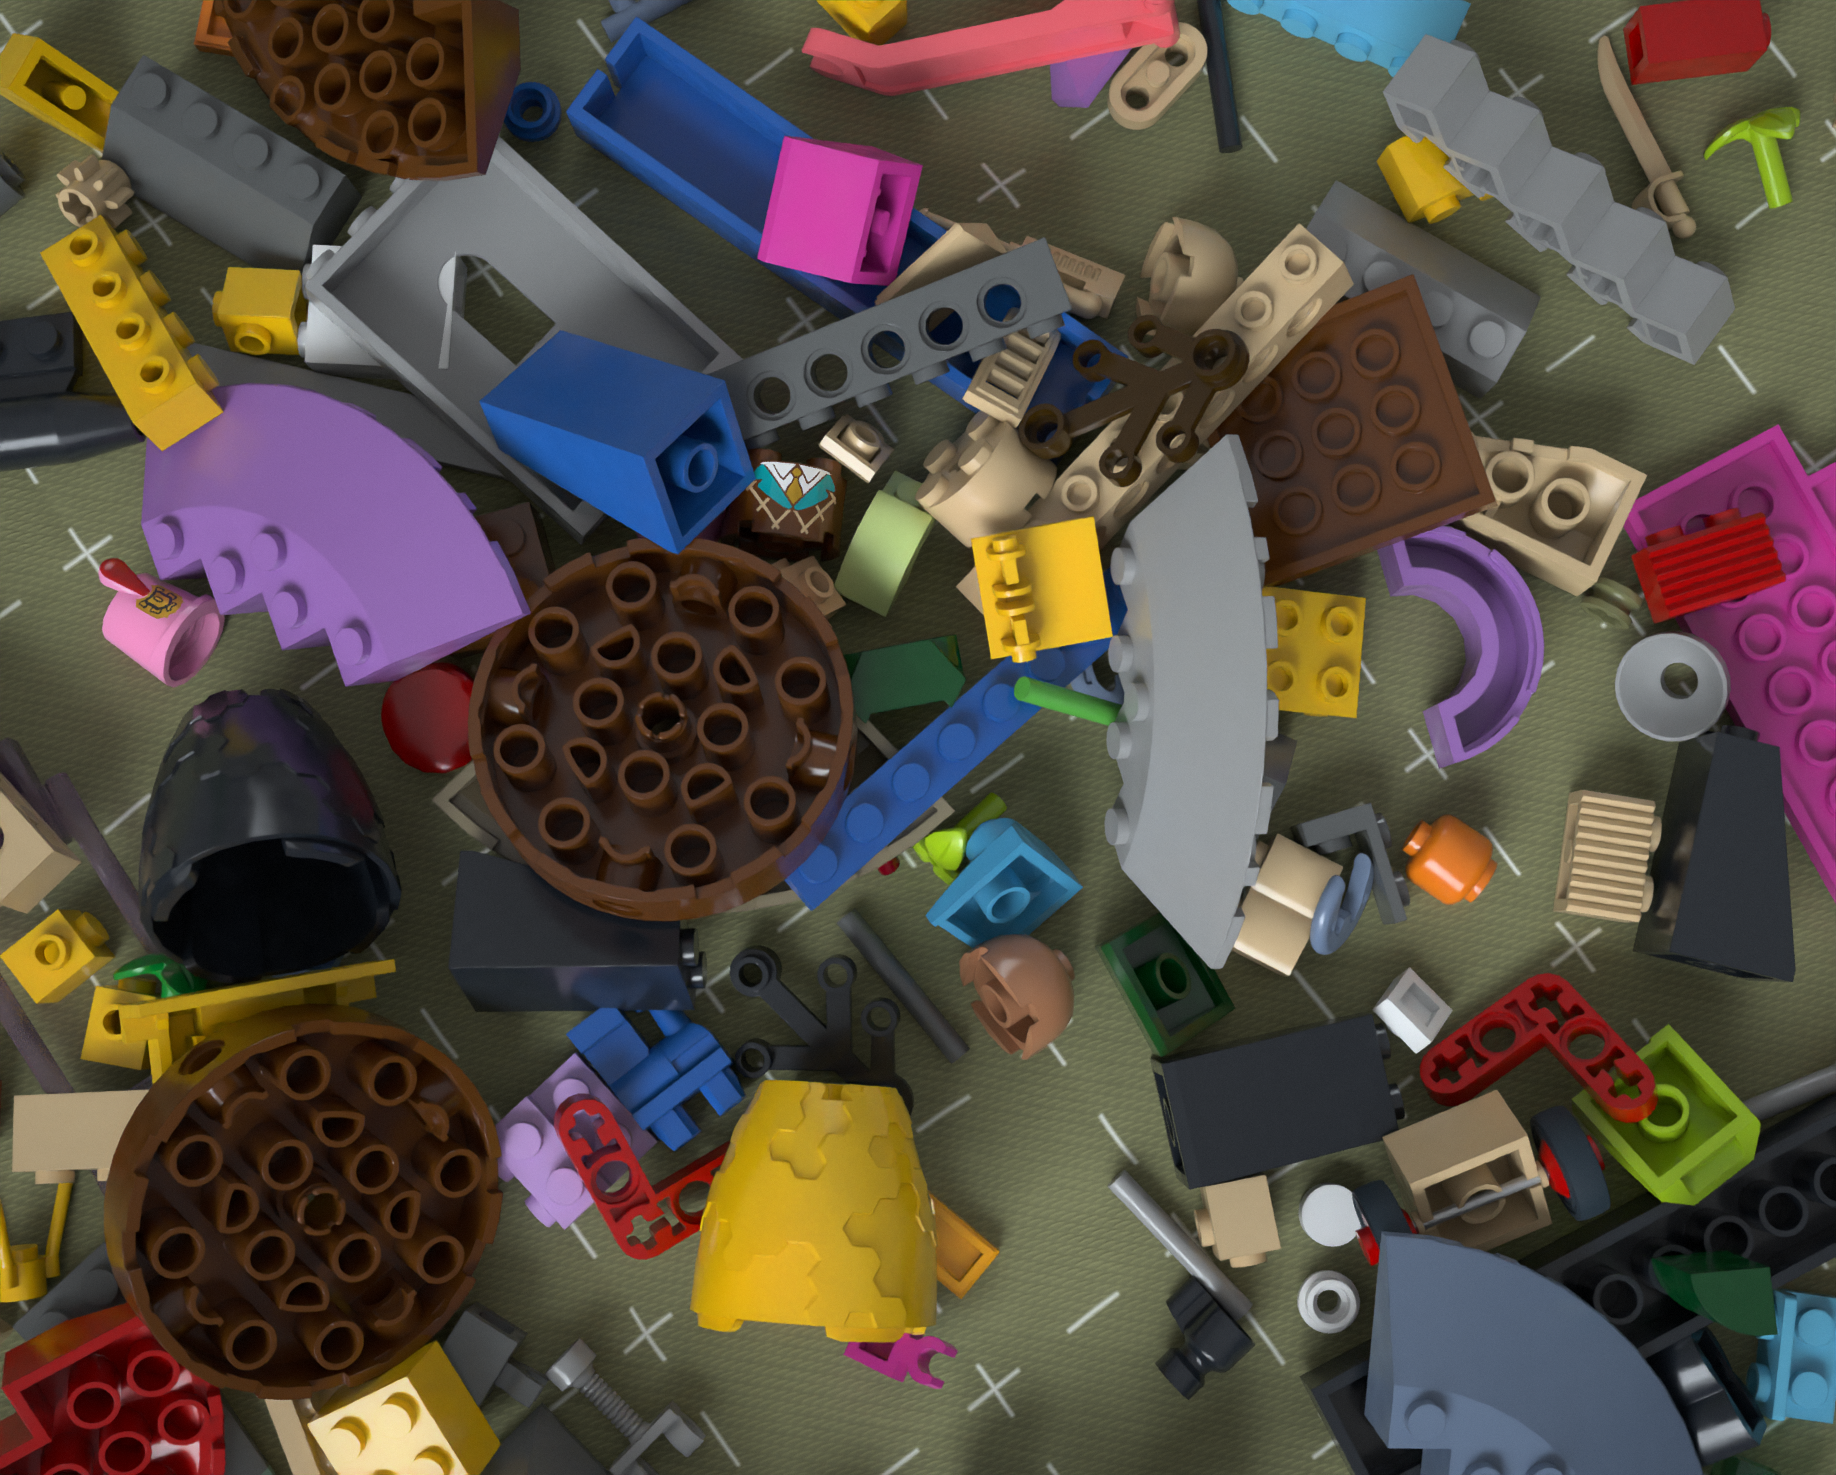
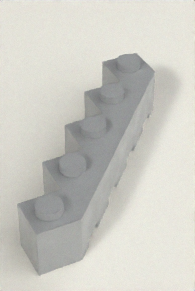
M1425 34L1383 91L1397 127L1413 142L1419 143L1426 136L1449 157L1443 168L1477 198L1489 194L1507 207L1511 213L1505 222L1539 252L1550 248L1557 251L1573 266L1566 275L1597 303L1604 305L1610 301L1629 314L1633 319L1626 328L1643 343L1695 365L1735 310L1728 277L1724 272L1708 262L1699 261L1695 264L1675 256L1665 220L1648 208L1638 207L1635 210L1615 202L1604 166L1591 155L1582 152L1573 155L1553 147L1543 120V113L1533 102L1523 97L1510 99L1490 91L1480 65V58L1470 46L1458 40H1452L1448 43Z

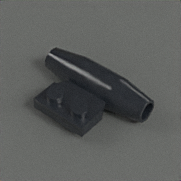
M73 312L0 321V472L75 463L142 443L146 439V435L130 419L117 394L72 392L79 376H83L82 329Z

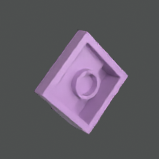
M579 1052L574 1053L531 1095L526 1096L495 1125L502 1157L497 1158L498 1176L505 1182H509L515 1176L531 1193L525 1200V1204L532 1214L545 1226L551 1227L557 1221L564 1230L594 1203L555 1131V1113L565 1099L578 1093L591 1094L599 1098L614 1116L637 1161L660 1141L651 1130L643 1131L632 1114L620 1102L606 1081ZM583 1109L577 1111L573 1115L576 1125L568 1132L571 1134L579 1131L587 1140L594 1153L597 1149L604 1147L592 1127V1122L599 1118V1113L589 1116ZM611 1139L606 1146L614 1145L616 1143L615 1139ZM590 1155L582 1156V1162H585ZM617 1160L605 1163L597 1173V1187L606 1192L629 1170L628 1165Z

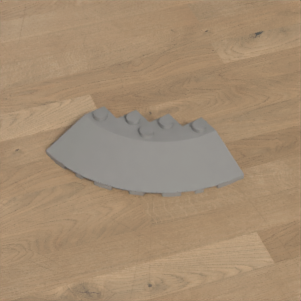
M1226 434L1129 523L1120 547L1115 548L1112 553L1110 565L1113 582L1116 585H1120L1128 611L1118 634L1114 635L1110 640L1108 652L1110 667L1113 672H1118L1125 694L1124 702L1115 722L1110 723L1108 727L1106 741L1110 757L1117 760L1124 784L1113 807L1108 809L1106 813L1105 835L1108 843L1115 845L1122 870L1211 969L1223 968L1245 919L1242 908H1237L1243 886H1255L1260 867L1255 861V834H1267L1274 786L1269 782H1262L1265 743L1273 741L1278 737L1279 699L1272 690L1267 689L1266 649L1278 648L1274 596H1262L1265 579L1264 563L1270 559L1266 537H1254L1248 507L1253 508L1258 502V498L1239 435Z

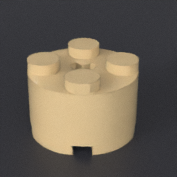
M980 410L971 419L966 427V431L953 444L948 439H945L938 443L928 454L923 466L930 473L918 489L915 499L922 508L973 552L970 538L1021 529L1032 517L1024 508L1035 493L1045 500L1054 484L1057 468L1050 459L1036 456L1021 442L1018 428L1015 429L1007 421L1001 422Z

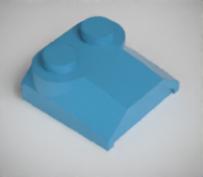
M1011 818L991 819L983 822L974 830L966 846V856L970 861L969 864L948 886L942 896L928 911L926 917L933 926L939 925L974 948L980 943L999 935L1031 934L1080 891L1083 886L1073 872L1043 841L1017 821Z

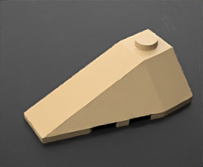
M1472 433L1498 506L1449 523L1448 525L1454 529L1466 532V536L1478 541L1490 550L1496 549L1510 563L1521 570L1578 597L1597 582L1647 475L1592 448L1570 446L1567 449L1534 444V440L1513 438L1509 441L1475 436Z

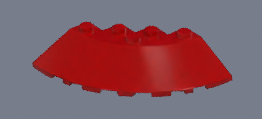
M128 1302L64 1321L5 1352L1 1389L15 1408L16 1413L0 1421V1475H224L226 1465L225 1428L220 1388L195 1376L179 1364L155 1339L146 1325L137 1317Z

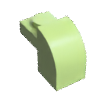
M896 470L883 491L878 490L848 548L834 584L840 595L884 617L887 616L908 581L918 553L937 522L915 499V495L923 483Z

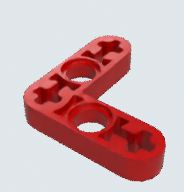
M1551 973L1537 974L1524 981L1431 1048L1423 1056L1419 1066L1420 1077L1429 1097L1436 1103L1444 1106H1458L1474 1098L1545 1046L1606 1114L1617 1121L1624 1123L1639 1122L1647 1118L1655 1110L1658 1102L1655 1078L1649 1067L1568 981L1559 975ZM1544 996L1551 1002L1558 1001L1560 1012L1566 1020L1561 1028L1558 1019L1549 1009L1545 1007L1538 1009L1536 1001ZM1494 1028H1507L1516 1035L1514 1043L1502 1052H1492L1482 1046L1483 1037ZM1581 1035H1595L1604 1041L1603 1051L1592 1059L1576 1058L1569 1051L1571 1043ZM1469 1047L1473 1049L1478 1062L1482 1064L1481 1067H1476L1473 1058L1468 1060L1465 1052L1466 1049ZM1447 1066L1453 1072L1459 1071L1461 1079L1452 1084L1446 1078L1441 1080L1438 1071ZM1614 1066L1617 1076L1627 1086L1632 1087L1637 1084L1640 1096L1633 1100L1626 1094L1618 1096L1614 1081L1607 1072Z
M578 1093L568 1097L559 1105L554 1117L556 1134L614 1240L626 1255L637 1260H647L656 1257L700 1230L704 1208L697 1212H686L680 1207L679 1196L682 1189L693 1181H703L708 1183L709 1187L711 1186L714 1178L711 1171L717 1167L720 1170L731 1143L730 1140L651 1186L614 1116L599 1098L591 1094ZM582 1109L589 1116L599 1113V1118L592 1122V1127L604 1147L597 1149L594 1153L587 1140L579 1131L571 1134L568 1132L576 1125L573 1115ZM611 1139H615L616 1143L614 1145L606 1146ZM590 1155L585 1162H582V1156ZM612 1160L626 1163L629 1168V1179L623 1188L616 1192H604L597 1187L596 1177L600 1167ZM664 1198L668 1208L679 1220L672 1227L665 1217L655 1221L649 1226L651 1237L644 1242H641L635 1235L626 1238L634 1230L631 1220L641 1215L649 1222L665 1214L657 1205Z

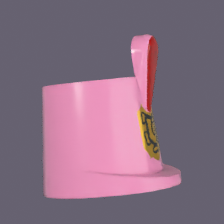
M118 558L104 560L98 570L100 582L104 586L118 591L108 606L103 619L102 632L105 639L164 684L174 688L186 683L206 664L217 647L223 632L225 617L220 615L215 598L207 594L197 597L170 583L160 581L159 578L148 573L136 575L124 561Z

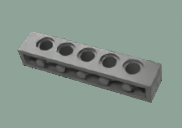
M1044 237L707 375L725 380L746 449H759L780 440L776 428L798 420L803 431L836 418L832 406L855 397L858 407L861 408L893 395L889 385L893 381L912 374L915 384L918 385L950 372L946 362L948 359L969 351L972 361L975 362L1008 349L1003 338L1026 328L1030 339L1063 327L1065 323L1061 314L1073 309ZM999 285L1014 287L1021 298V307L1018 314L1013 319L1005 322L993 319L986 308V299L989 292ZM942 308L955 310L963 322V330L960 337L949 345H943L935 341L929 331V322L932 315ZM886 331L898 334L905 345V354L902 361L892 368L880 365L874 358L872 351L873 343L877 336ZM829 354L839 356L847 367V379L843 386L837 390H829L823 387L816 375L819 361ZM772 377L783 380L790 390V402L780 413L768 410L763 405L760 396L763 384Z

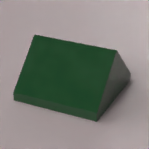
M1160 911L1095 946L1151 1051L1160 1057L1171 1053L1236 1009L1215 970L1211 969Z

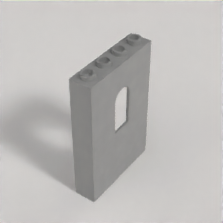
M498 136L486 175L449 181L409 180V178L402 179L396 177L389 189L393 195L378 210L370 206L353 221L348 229V234L351 238L336 253L330 249L326 250L312 263L305 276L309 281L304 287L308 300L582 545L609 515L500 451L479 401L560 330L705 375L743 359ZM455 251L456 257L471 255L488 262L555 323L550 331L517 365H514L452 309L449 370L438 369L448 305L440 294L438 279L443 266L455 256Z

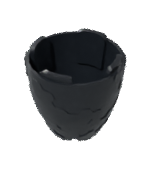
M281 688L279 690L264 689L260 695H248L243 689L223 690L212 694L204 702L194 705L184 715L160 763L142 831L138 886L140 923L143 924L147 936L158 951L175 962L185 965L186 969L196 977L231 984H242L262 980L264 976L293 973L315 967L347 953L359 954L368 948L385 930L390 921L391 914L394 910H398L402 893L400 879L396 871L394 853L388 845L384 832L383 817L375 798L353 757L337 739L332 728L306 700Z

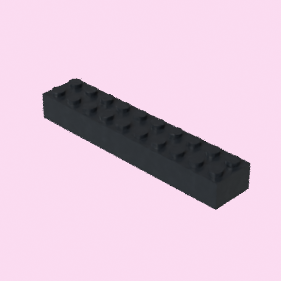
M1836 1093L1761 1131L1758 1137L1754 1160L1695 1206L1661 1202L1648 1191L1517 1262L1544 1277L1548 1276L1560 1282L1585 1300L1591 1307L1604 1315L1639 1350L1644 1358L1674 1344L1714 1321L1686 1309L1665 1292L1655 1275L1651 1257L1729 1251L1770 1267L1772 1290L1836 1257ZM1371 1339L1299 1376L1350 1475H1420L1423 1449L1387 1448L1364 1415Z

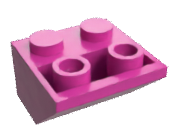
M784 136L757 259L766 263L848 283L889 286L897 276L923 165L873 146Z

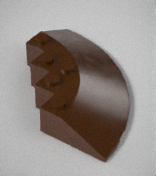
M214 0L215 13L225 18L232 35L228 44L245 75L256 80L263 93L270 100L269 107L287 125L297 128L317 148L336 159L373 173L402 179L449 181L486 175L521 70L519 9L499 0Z

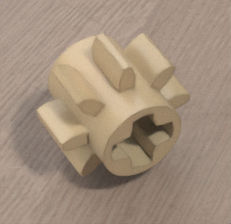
M90 154L81 163L77 160L72 161L57 174V177L65 187L55 195L58 198V204L62 213L74 225L82 227L99 215H102L113 228H117L133 213L125 202L134 195V191L131 189L128 176L117 164L108 160L98 161L94 154Z

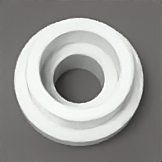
M1322 1270L1311 1274L1304 1280L1298 1291L1297 1305L1301 1317L1310 1327L1316 1331L1329 1334L1341 1332L1354 1322L1359 1312L1360 1298L1355 1285L1345 1275L1333 1270ZM1325 1290H1333L1338 1297L1336 1307L1327 1312L1319 1310L1317 1306L1319 1294Z

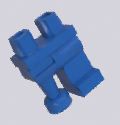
M599 1008L566 1033V1035L606 1081L620 1102L632 1114L643 1131L653 1130L657 1137L673 1151L679 1150L702 1132L683 1107L685 1103L698 1093H703L719 1116L727 1113L747 1097L738 1076L732 1070V1067L735 1066L734 1059L715 1034L708 1028L693 1023L682 1010H649L665 1036L651 1047L624 1011H619L617 1008ZM634 1010V1011L637 1012V1013H640V1012H643V1011H645V1010Z

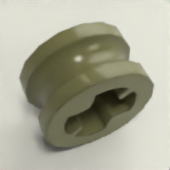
M1599 577L1597 582L1591 586L1594 590L1593 595L1583 597L1580 607L1588 615L1601 623L1619 630H1628L1633 623L1629 617L1630 612L1640 610L1643 605V599L1628 587L1614 580Z

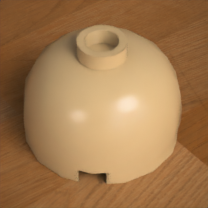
M1172 217L1174 224L1164 222L1150 244L1140 278L1151 277L1149 302L1137 297L1136 314L1137 318L1143 315H1154L1166 327L1193 336L1244 281L1242 277H1238L1237 259L1232 247L1215 229L1201 223ZM1151 330L1145 335L1154 337L1157 330Z

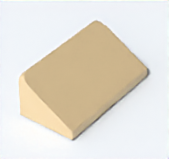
M956 223L885 288L874 302L876 305H879L1005 254L1007 251L987 223ZM942 308L936 311L930 319L929 331L934 330L955 310Z

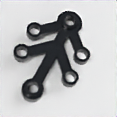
M754 945L736 955L730 966V979L733 986L743 995L749 997L760 996L808 1044L774 1045L760 1038L750 1039L739 1047L735 1054L736 1068L743 1076L758 1078L763 1076L768 1070L835 1071L847 1084L896 1088L899 1095L902 1096L911 1116L914 1107L912 1089L905 1079L895 1073V1028L900 1022L901 1015L899 1007L894 1001L885 997L875 998L865 1006L861 1013L862 1027L871 1035L870 1069L853 1053L851 986L857 978V967L851 958L846 955L835 954L827 958L819 966L817 972L818 982L826 991V1026L780 980L782 964L778 955L772 949L762 945ZM747 963H754L760 967L762 971L760 983H751L745 978L743 971ZM830 964H839L845 968L847 981L844 984H836L830 980L827 973ZM875 1007L886 1009L891 1016L890 1025L887 1027L876 1026L871 1020V1010ZM754 1048L763 1054V1067L755 1068L748 1064L745 1056L747 1049Z

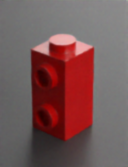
M1687 0L1640 6L1623 28L1631 85L1748 71L1768 50L1771 40L1770 18L1767 13H1762L1760 0Z

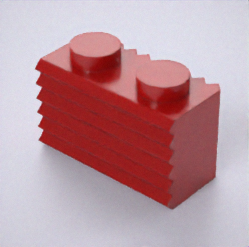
M1739 507L1702 519L1705 529L1684 536L1681 525L1646 536L1645 540L1648 547L1631 555L1654 624L1751 595L1785 582L1786 574L1782 571V563L1778 559V551L1774 547V539L1770 536V528L1766 524V516L1759 512L1742 518Z

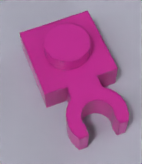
M904 1333L902 1338L896 1342H849L843 1355L897 1381L903 1382L907 1372H909L912 1379L933 1389H942L944 1381L930 1373L929 1362L937 1353L955 1358L958 1351L952 1344L937 1337H923L924 1335Z

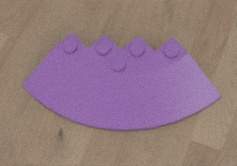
M242 383L218 386L212 389V392L224 411L222 414L163 451L147 437L141 525L160 581L208 578L220 615L268 611L282 650L331 646L345 687L397 681L531 613L508 559L498 541L489 542L483 529L473 516L477 509L466 493H457L439 473L442 466L411 438H401L392 429L377 421V415L353 403L341 402L318 393L316 390L295 385Z

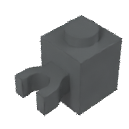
M476 1301L464 1311L442 1347L444 1353L478 1407L484 1403L497 1385L516 1401L530 1408L538 1399L549 1378L513 1358L528 1333Z

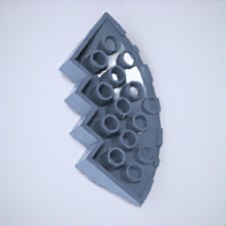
M1381 1232L1364 1415L1387 1448L1423 1449L1420 1475H1704L1686 1423L1664 1383L1639 1350L1604 1315L1591 1307L1585 1300L1560 1282L1548 1276L1544 1277L1528 1267L1520 1265L1515 1259L1499 1253L1493 1255L1479 1249L1465 1247L1459 1241L1432 1235Z

